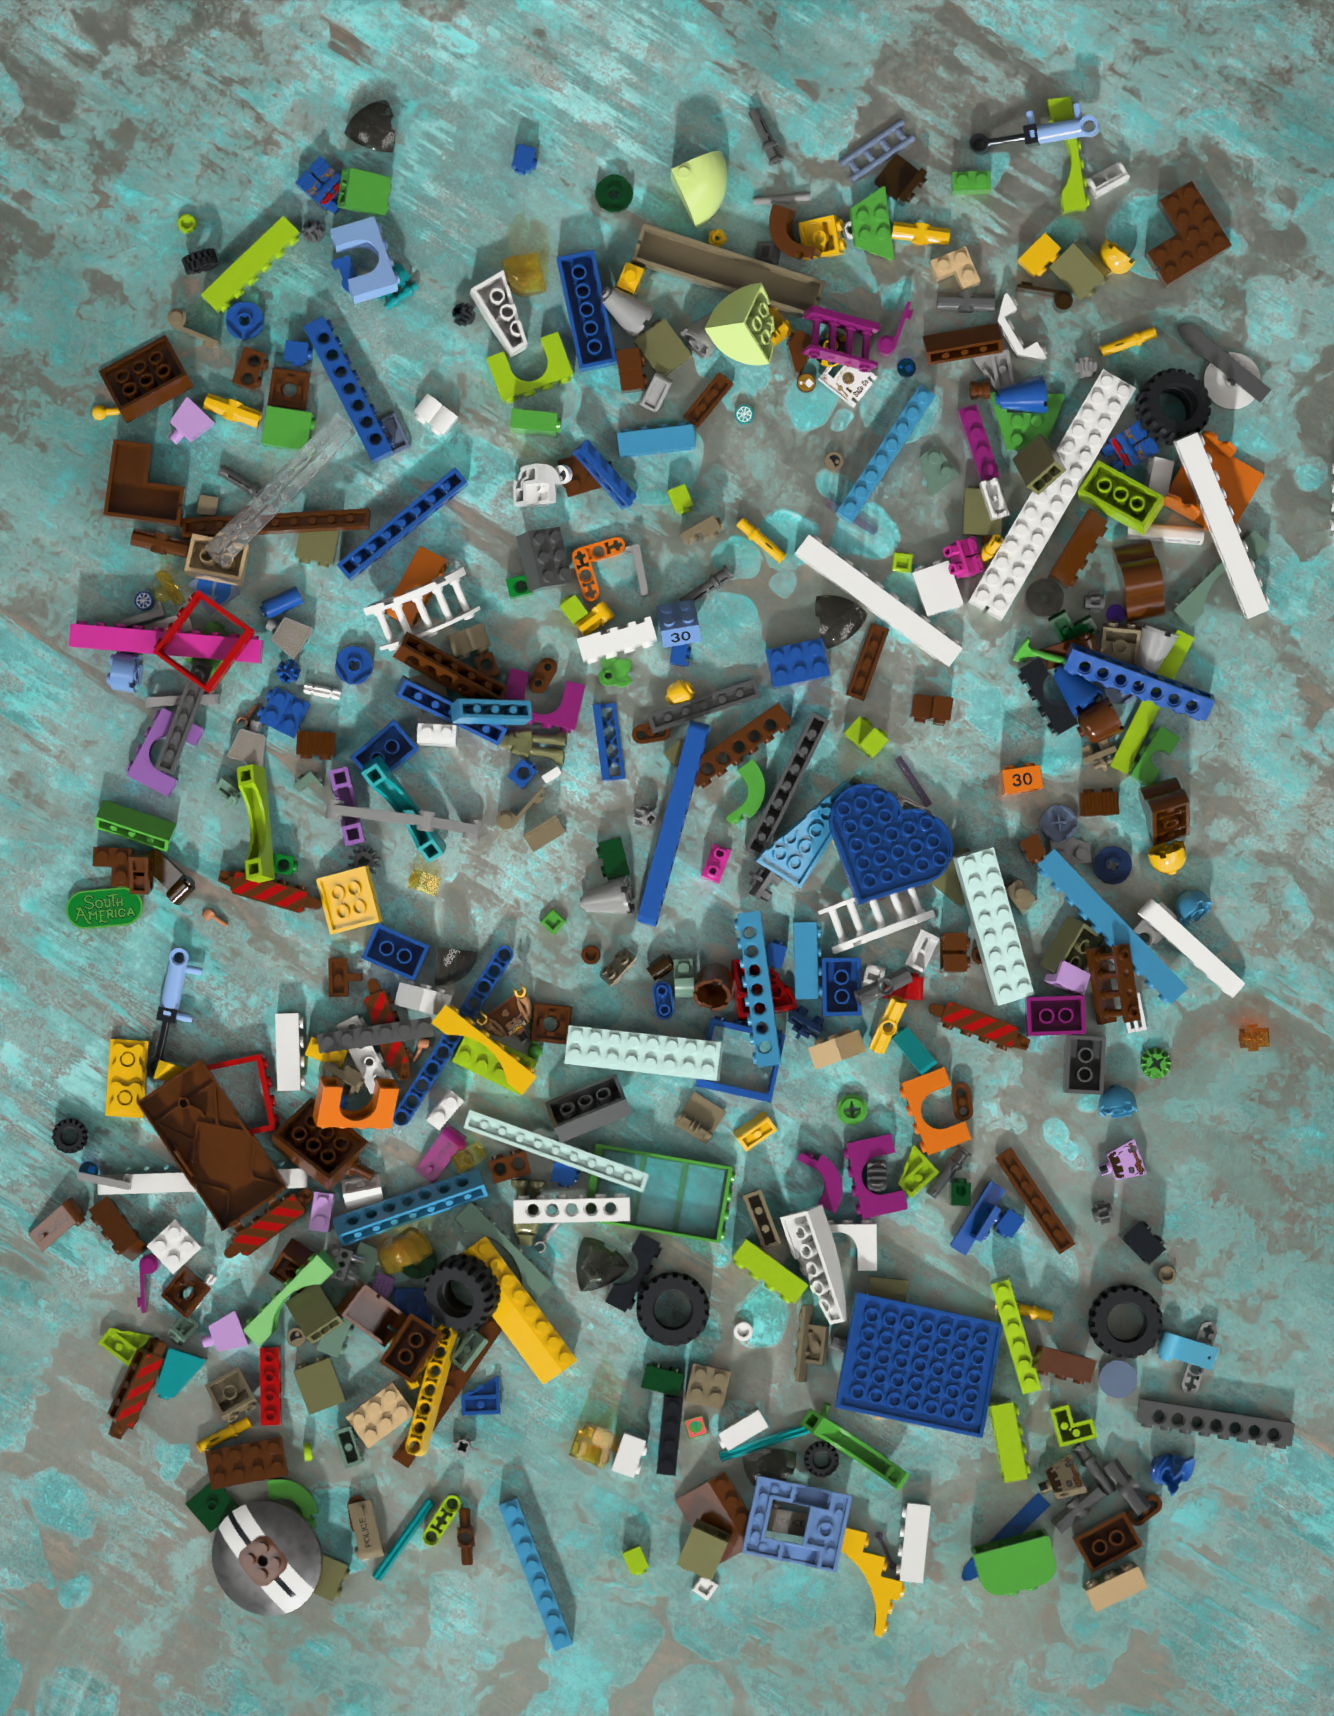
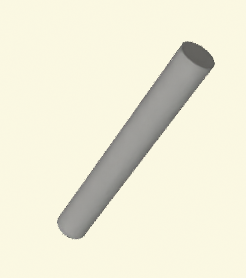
M810 193L753 198V205L810 200Z

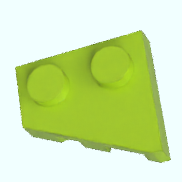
M914 1145L898 1185L912 1199L940 1172Z
M109 1328L98 1344L129 1367L137 1349L143 1348L151 1336Z

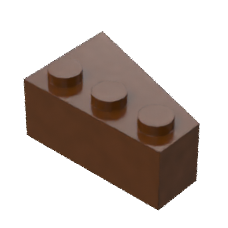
M105 1196L89 1209L92 1214L91 1220L96 1226H101L103 1229L101 1234L107 1241L111 1240L114 1244L111 1247L117 1255L121 1254L133 1262L149 1249L147 1247L148 1244L142 1241L138 1235L139 1232L131 1226L127 1220L128 1218L110 1197Z
M1037 1344L1032 1367L1037 1369L1039 1374L1048 1376V1373H1053L1055 1378L1066 1381L1068 1377L1073 1379V1383L1084 1385V1382L1091 1383L1097 1361L1086 1356H1079Z

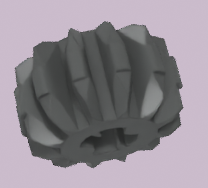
M360 846L361 853L354 849L353 853L356 854V857L349 856V859L354 860V862L349 863L348 866H356L355 868L363 867L362 864H359V861H362L361 858L365 857L367 860H370V863H367L371 873L375 875L376 871L373 870V867L380 868V865L375 864V862L381 860L380 857L373 858L377 851L374 850L369 854L371 851L370 846L367 847L366 852H364L363 846Z
M874 1159L867 1162V1188L869 1191L880 1192L885 1191L887 1188V1165L885 1160Z

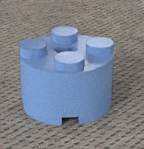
M124 652L111 654L109 664L112 665L111 672L107 674L106 683L111 686L112 690L133 693L138 691L135 687L140 686L143 665L139 664V660H143L141 655Z

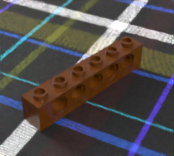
M408 631L399 642L393 654L395 659L468 699L503 700L508 688Z
M779 702L702 756L695 782L697 788L700 786L705 788L712 783L711 778L716 775L718 778L728 772L726 768L731 764L735 767L743 761L742 757L747 753L752 755L759 750L757 746L761 743L768 744L775 739L774 734L779 731L782 734L790 728L789 724L792 721ZM773 720L776 724L775 729L768 730L765 727V722ZM757 731L760 734V739L752 741L749 738L750 732ZM736 742L744 744L745 748L742 752L734 750L733 745ZM720 753H726L729 756V760L726 763L719 762L718 755ZM703 765H712L713 772L705 774L702 771Z

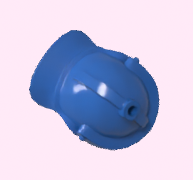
M1170 1453L1154 1457L1150 1465V1469H1152L1150 1476L1156 1484L1161 1483L1168 1486V1491L1173 1496L1178 1491V1485L1190 1479L1195 1466V1458L1191 1456L1184 1459L1182 1456Z

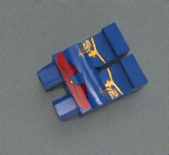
M319 156L309 167V171L306 170L295 183L300 190L325 211L329 210L336 215L341 210V208L337 207L338 202L336 201L339 196L341 176Z
M1137 421L1108 440L1107 444L1100 450L1105 459L1114 454L1117 460L1111 463L1110 467L1119 472L1129 470L1160 451L1154 439L1147 436L1148 432L1141 429L1140 421ZM1145 439L1144 441H1142L1141 443L1137 444L1136 446H1133V445H1135L1136 443L1140 442L1141 440Z

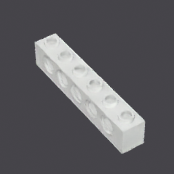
M626 1193L614 1194L612 1198H607L606 1194H595V1198H587V1194L576 1195V1198L568 1199V1195H556V1199H549L548 1195H539L537 1199H529V1196H518V1200H513L514 1224L631 1220L630 1197H626ZM590 1202L595 1203L597 1206L596 1212L592 1214L586 1210V1205ZM613 1202L616 1205L615 1212L608 1213L605 1209L606 1203ZM554 1203L558 1206L556 1214L548 1212L547 1207L549 1204ZM569 1203L577 1205V1212L575 1214L568 1213L567 1205ZM530 1204L538 1206L539 1211L536 1215L528 1212Z

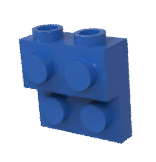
M277 687L274 690L270 689L266 696V700H268L266 707L262 706L258 712L259 722L295 738L311 704Z

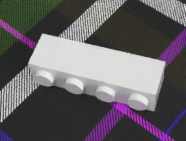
M300 1013L275 1014L277 1091L302 1090V1086H305V1075L301 1073V1067H305V1057L301 1055V1048H304V1036H300V1029L304 1028L303 1017H300Z
M906 1501V1506H902L901 1517L905 1518L904 1525L900 1526V1537H903L902 1545H898V1556H901L900 1564L896 1565V1576H899L900 1581L923 1583L930 1504Z

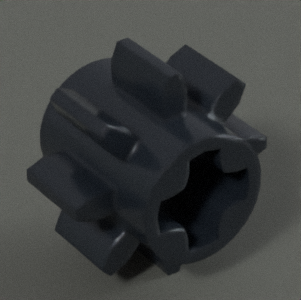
M462 302L457 304L452 311V317L455 318L453 322L465 327L472 324L476 317V312L473 311L474 307L469 303L465 304Z

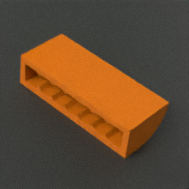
M419 546L393 596L398 597L406 594L405 591L417 586H425L432 583L431 580L445 573L450 562ZM432 591L423 595L422 600L425 608L433 595ZM410 600L402 603V609L410 628L414 630L421 616L415 602ZM392 608L385 610L384 614L399 622L395 610H392Z

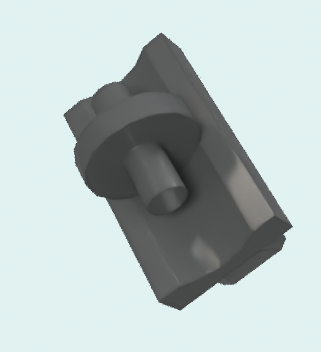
M759 868L756 874L750 871L749 875L753 878L749 884L753 887L749 894L757 899L760 898L768 901L772 896V892L766 889L770 882L778 886L783 878L767 868L764 870Z

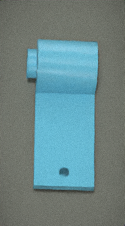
M1163 1331L1156 1353L1160 1354L1159 1358L1170 1361L1173 1358L1213 1371L1219 1348Z

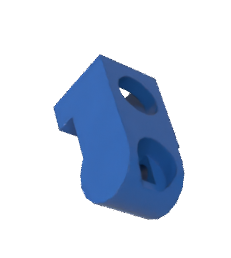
M347 255L331 261L334 271L340 270L342 287L347 293H350L348 279L357 276L350 257Z

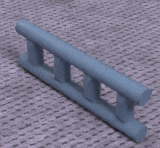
M901 118L838 161L842 167L848 164L853 171V174L849 176L852 182H855L916 140L913 134L909 136L904 134L900 127L905 125ZM895 132L900 142L890 147L885 138ZM879 143L885 152L875 158L870 148ZM863 153L869 163L860 169L854 159Z

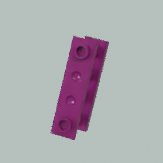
M815 305L804 311V319L811 320L812 338L811 344L804 348L801 354L807 355L812 359H822L859 369L860 372H869L878 366V362L869 360L870 337L880 331V323ZM820 323L829 327L828 349L819 346ZM837 328L843 329L846 332L845 353L836 351ZM853 333L863 336L861 357L852 355Z

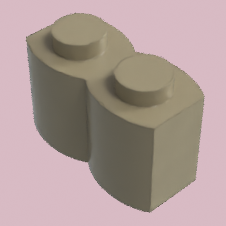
M483 623L447 636L455 658L460 660L471 657L470 653L475 651L478 653L488 651V647L491 646Z

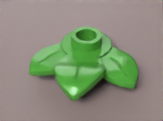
M606 656L601 662L602 670L599 673V681L602 685H615L622 688L632 683V679L627 675L632 667V660L627 658L617 660L616 657L606 659ZM610 674L612 677L607 679L605 675Z

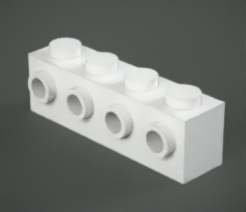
M358 1015L336 1025L339 1031L368 1027L364 1018H359ZM374 1046L348 1049L357 1068L363 1074L362 1078L365 1079L364 1082L370 1094L374 1092L376 1078L393 1079L390 1070H385L382 1064L385 1060L381 1052H376Z

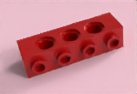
M261 1346L259 1348L261 1426L281 1425V1346Z

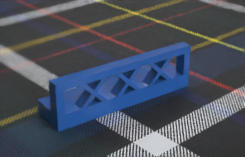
M588 439L584 440L572 452L574 456L622 510L630 507L637 495Z
M616 703L593 704L602 781L625 779ZM601 709H613V716L609 721L602 717ZM602 720L607 723L604 728ZM608 725L614 728L616 733L611 740L604 736V730ZM615 738L617 740V745L613 743ZM605 739L609 742L607 746L605 745ZM611 744L618 749V754L614 759L606 753L607 748ZM607 758L612 761L609 765ZM613 763L620 767L621 775L609 776V768Z

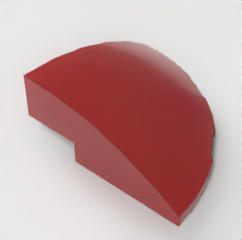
M732 959L731 971L734 978L733 993L737 1020H746L747 1014H750V1007H746L745 995H748L747 987H743L742 982L745 970L740 966V959ZM754 965L750 968L751 975L759 974V966ZM769 968L775 1014L797 1009V1003L790 987L784 984L778 973ZM756 984L752 988L753 994L756 995L760 994L763 990L760 984ZM759 1003L755 1006L756 1013L761 1014L765 1011L764 1004Z

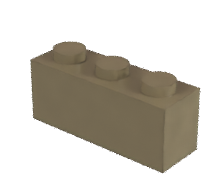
M761 1189L742 1195L762 1249L765 1250L781 1244Z

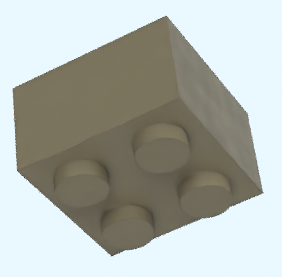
M693 1362L685 1401L723 1410L731 1370Z

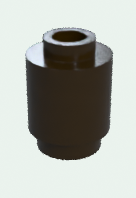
M663 953L649 963L650 966L646 968L654 980L661 979L674 970L673 959L669 954L665 956Z

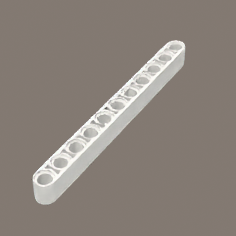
M301 1168L278 1169L288 1184V1188L308 1187L307 1173ZM183 1172L131 1174V1190L97 1184L98 1195L196 1191ZM125 1174L100 1176L123 1180Z

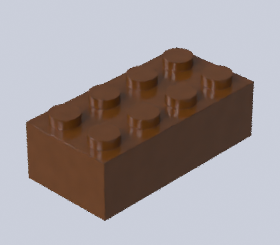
M282 1437L205 1451L211 1490L289 1475Z

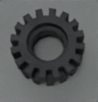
M213 248L202 249V251L198 250L182 258L185 272L188 275L206 272L219 265Z
M75 1119L60 1121L52 1131L54 1146L59 1151L69 1154L82 1150L88 1140L86 1126L81 1121ZM69 1128L74 1129L77 1133V1140L72 1144H68L63 1140V1133Z
M815 1442L805 1452V1466L816 1477L830 1476L839 1465L838 1452L828 1442ZM818 1452H825L829 1456V1462L824 1467H819L814 1462V1457Z

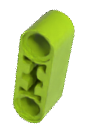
M449 1494L435 1513L422 1535L425 1544L429 1546L436 1545L457 1514L462 1504L461 1498L457 1494ZM450 1498L457 1500L458 1506L456 1508H450L447 1505V1501ZM446 1510L449 1512L445 1518L447 1523L443 1522L439 1529L434 1527L439 1521L437 1517H442ZM434 1531L437 1534V1539L434 1541L428 1540L426 1533Z

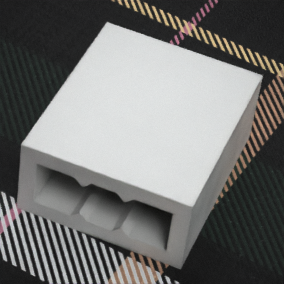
M943 559L937 560L932 563L933 566L928 568L925 565L917 567L911 575L927 618L963 606L964 604L955 577L949 572V560L945 562Z
M418 723L417 743L419 746L457 748L458 727L457 725Z
M757 1407L720 1429L717 1440L722 1448L726 1447L729 1451L766 1429L768 1424Z

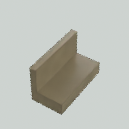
M554 815L523 836L532 851L535 852L566 831L557 816Z

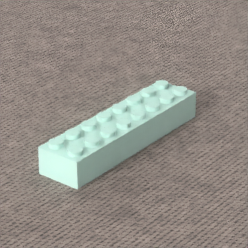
M986 846L953 856L993 1004L999 1006L1035 995L994 847Z
M569 1025L564 1064L719 1081L724 1043Z

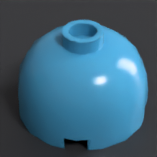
M1184 890L1177 896L1178 899L1174 905V913L1181 925L1189 926V921L1194 919L1197 922L1210 911L1211 907L1209 905H1213V902L1200 890Z
M1121 1085L1110 1086V1089L1105 1090L1099 1098V1113L1102 1117L1106 1118V1114L1112 1115V1118H1123L1133 1115V1110L1135 1112L1138 1111L1135 1095L1127 1088L1121 1087Z

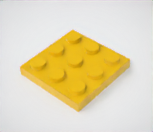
M368 865L316 879L330 935L383 921Z

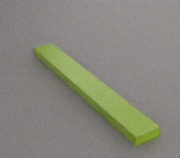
M1178 629L1175 634H1179V637L1157 671V674L1173 680L1194 640V637ZM1155 687L1151 691L1156 693L1160 691V688ZM1149 700L1141 701L1112 759V763L1109 765L1110 767L1127 775L1160 709L1154 702Z

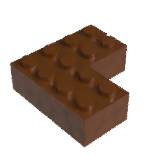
M1193 181L1159 200L1157 206L1172 228L1175 236L1148 251L1144 257L1153 271L1158 266L1161 268L1157 271L1156 276L1165 289L1223 254L1232 246Z
M114 439L103 515L111 519L182 528L184 510L181 507H185L186 488L150 483L154 453L152 444Z

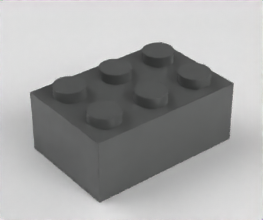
M560 527L528 531L516 536L529 592L560 588L573 582Z
M1065 1035L1062 1093L1103 1095L1106 1037Z

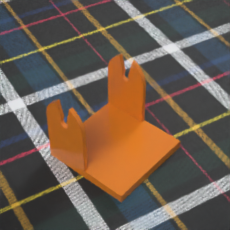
M1205 430L1201 433L1205 441L1203 447L1205 452H1209L1212 458L1211 467L1219 475L1220 480L1217 482L1220 488L1223 487L1227 495L1225 499L1226 504L1231 506L1234 513L1232 519L1234 523H1237L1265 475L1233 457L1237 448L1230 441L1221 442L1218 440L1217 434ZM1182 465L1169 486L1168 493L1164 497V506L1209 531Z

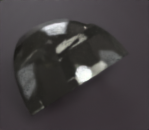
M387 100L376 101L360 109L349 121L344 134L355 143L368 149L393 153L396 131L392 129L391 120L394 116Z
M820 595L816 597L815 614L820 619L821 624L819 633L827 649L833 648L852 637L860 629L867 617L866 611L861 606L847 598L836 595Z
M438 947L435 986H447L463 979L473 968L478 952Z
M584 1237L578 1250L576 1273L581 1292L596 1290L609 1285L629 1269L628 1263L617 1250L614 1252L604 1247L605 1243L598 1239Z
M772 1448L757 1450L742 1457L744 1470L754 1488L757 1475L786 1481L789 1474L793 1475L796 1464V1452Z

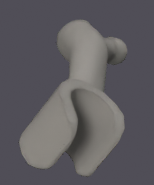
M561 1223L553 1224L542 1240L535 1244L542 1243L544 1245V1249L539 1251V1253L545 1251L547 1241Z

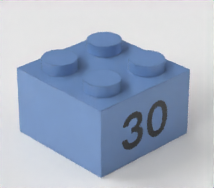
M694 599L656 606L663 648L701 642Z

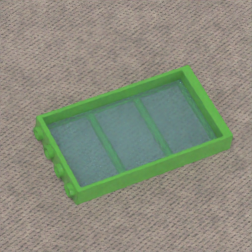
M596 1143L595 1155L650 1174L644 1193L590 1174L587 1198H595V1194H606L607 1198H612L614 1194L626 1193V1197H630V1221H604L598 1223L720 1243V1239L724 1240L726 1228H722L723 1221L728 1220L729 1209H726L727 1201L731 1202L732 1190H729L730 1182L734 1183L736 1171H732L733 1167ZM590 1202L586 1205V1210L588 1213H595L597 1206L595 1203ZM608 1202L605 1205V1209L608 1213H613L616 1210V1205L613 1202Z

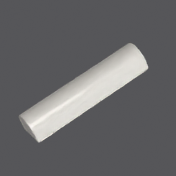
M1151 524L1145 535L1138 533L1128 526L1126 527V538L1131 540H1150L1202 545L1204 541L1205 530L1199 527Z

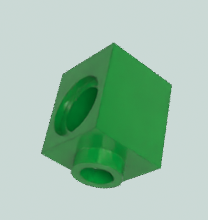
M525 575L506 579L510 600L533 595L532 592H529ZM519 582H524L527 585L526 589L522 592L516 589V585Z
M273 853L274 873L293 876V872H297L298 861H295L296 857ZM281 860L289 862V867L286 870L279 868Z

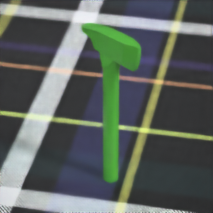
M1026 637L1020 643L1012 659L1017 662H1026L1027 657H1037L1063 664L1065 657L1037 650L1031 646L1030 638ZM1081 662L1080 665L1086 667L1089 663Z

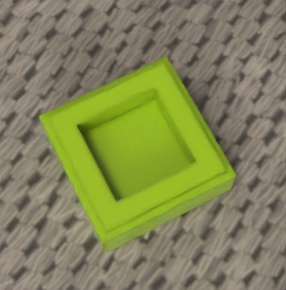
M894 552L892 571L911 574L913 554Z

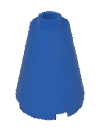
M1038 375L998 389V393H995L996 405H999L1001 409L1047 413L1048 406L1045 407L1044 404L1047 401L1044 376Z
M1063 664L1054 670L1055 674L1053 677L1075 718H1077V714L1097 703L1096 699L1098 697L1103 698L1104 693L1099 687L1087 681L1081 675L1067 673L1063 669Z

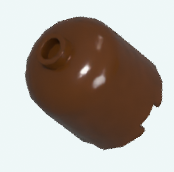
M1108 697L1083 710L1078 716L1079 726L1077 730L1081 738L1085 736L1091 743H1099L1125 731Z
M710 963L700 970L693 992L694 1000L698 1006L710 1008V1011H720L727 1007L731 1000L734 982L730 969L720 963Z

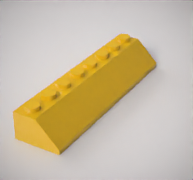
M486 1236L480 1238L460 1253L466 1254L467 1257L472 1255L478 1261L482 1260L487 1268L490 1267L493 1270V1276L496 1275L498 1279L497 1285H500L501 1292L498 1295L501 1298L498 1308L492 1317L542 1385L577 1361L576 1357Z

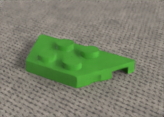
M884 186L849 209L854 247L891 261L895 259Z

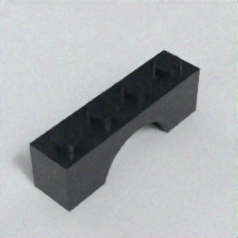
M1040 658L1035 659L1018 670L1019 674L1017 676L1022 685H1027L1029 689L1027 693L1032 701L1035 700L1039 706L1037 710L1042 718L1046 717L1048 721L1046 725L1051 734L1055 733L1058 736L1078 724L1069 707H1056L1046 700L1043 693V683L1049 673Z
M641 1232L639 1233L631 1249L638 1260L637 1273L627 1283L613 1284L605 1300L606 1303L625 1313L627 1309H632L636 1301L633 1299L635 1293H640L644 1286V1282H642L644 1275L649 1276L654 1266L650 1264L653 1257L658 1258L662 1250L659 1247L660 1242Z
M664 1395L656 1474L676 1476L683 1397Z

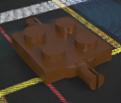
M575 456L557 460L558 465H567L572 470L571 481L562 484L566 489L568 498L602 488Z

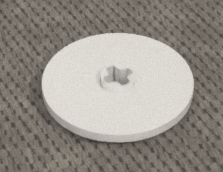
M1235 352L1227 353L1261 381L1259 369L1249 357ZM1210 362L1206 368L1203 383L1204 388H1207L1209 392L1207 396L1211 398L1213 403L1219 407L1234 410L1243 408L1254 400L1250 394L1236 383L1231 386V383L1227 382L1230 378Z

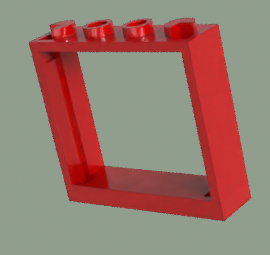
M198 590L189 596L187 606L185 608L182 607L176 614L178 618L174 624L171 622L165 629L166 635L163 639L159 638L153 647L155 648L153 653L206 692L212 694L257 631ZM201 600H204L245 630L207 683L164 653Z
M263 1054L207 1065L210 1070L257 1061L269 1125L252 1128L251 1131L253 1134L278 1129L277 1125H280L279 1115L274 1113L273 1106H276L275 1096L270 1093V1087H273L271 1076H267L266 1069L269 1066L267 1058L263 1057Z

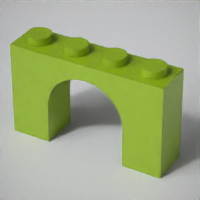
M558 332L540 338L548 365L545 373L537 380L523 381L518 379L512 373L504 351L486 358L502 403L512 404L518 401L517 398L521 396L528 398L535 395V391L541 389L547 391L554 388V384L560 383L563 385L571 382L574 374Z

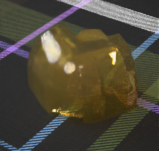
M538 252L521 256L515 255L501 261L507 284L513 294L520 297H531L546 293Z
M408 1227L397 1236L383 1239L378 1248V1260L382 1270L387 1275L403 1271V1267L409 1266L412 1263L416 1265L433 1253L434 1250L420 1230Z
M586 1422L582 1431H577L569 1455L604 1469L605 1465L609 1462L610 1451L617 1453V1438L611 1431L602 1426Z

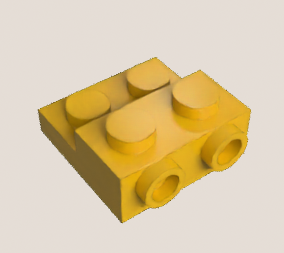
M831 215L798 223L801 244L822 250L820 258L844 254L847 243L845 238H842L841 231L844 230V224L838 216ZM803 257L805 261L812 260V259Z

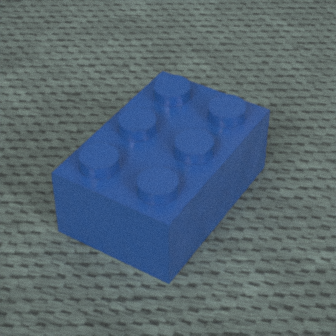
M822 638L767 649L765 651L773 689L830 677Z
M393 720L350 758L362 771L364 764L380 755L392 773H394L420 750L396 721Z
M376 923L362 959L416 982L431 946Z
M822 958V1016H861V1006L854 995V991L861 988V958Z

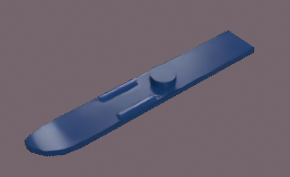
M1038 1492L989 1542L1022 1534L1050 1504ZM973 1558L966 1564L962 1572V1579L964 1581H970L978 1577Z

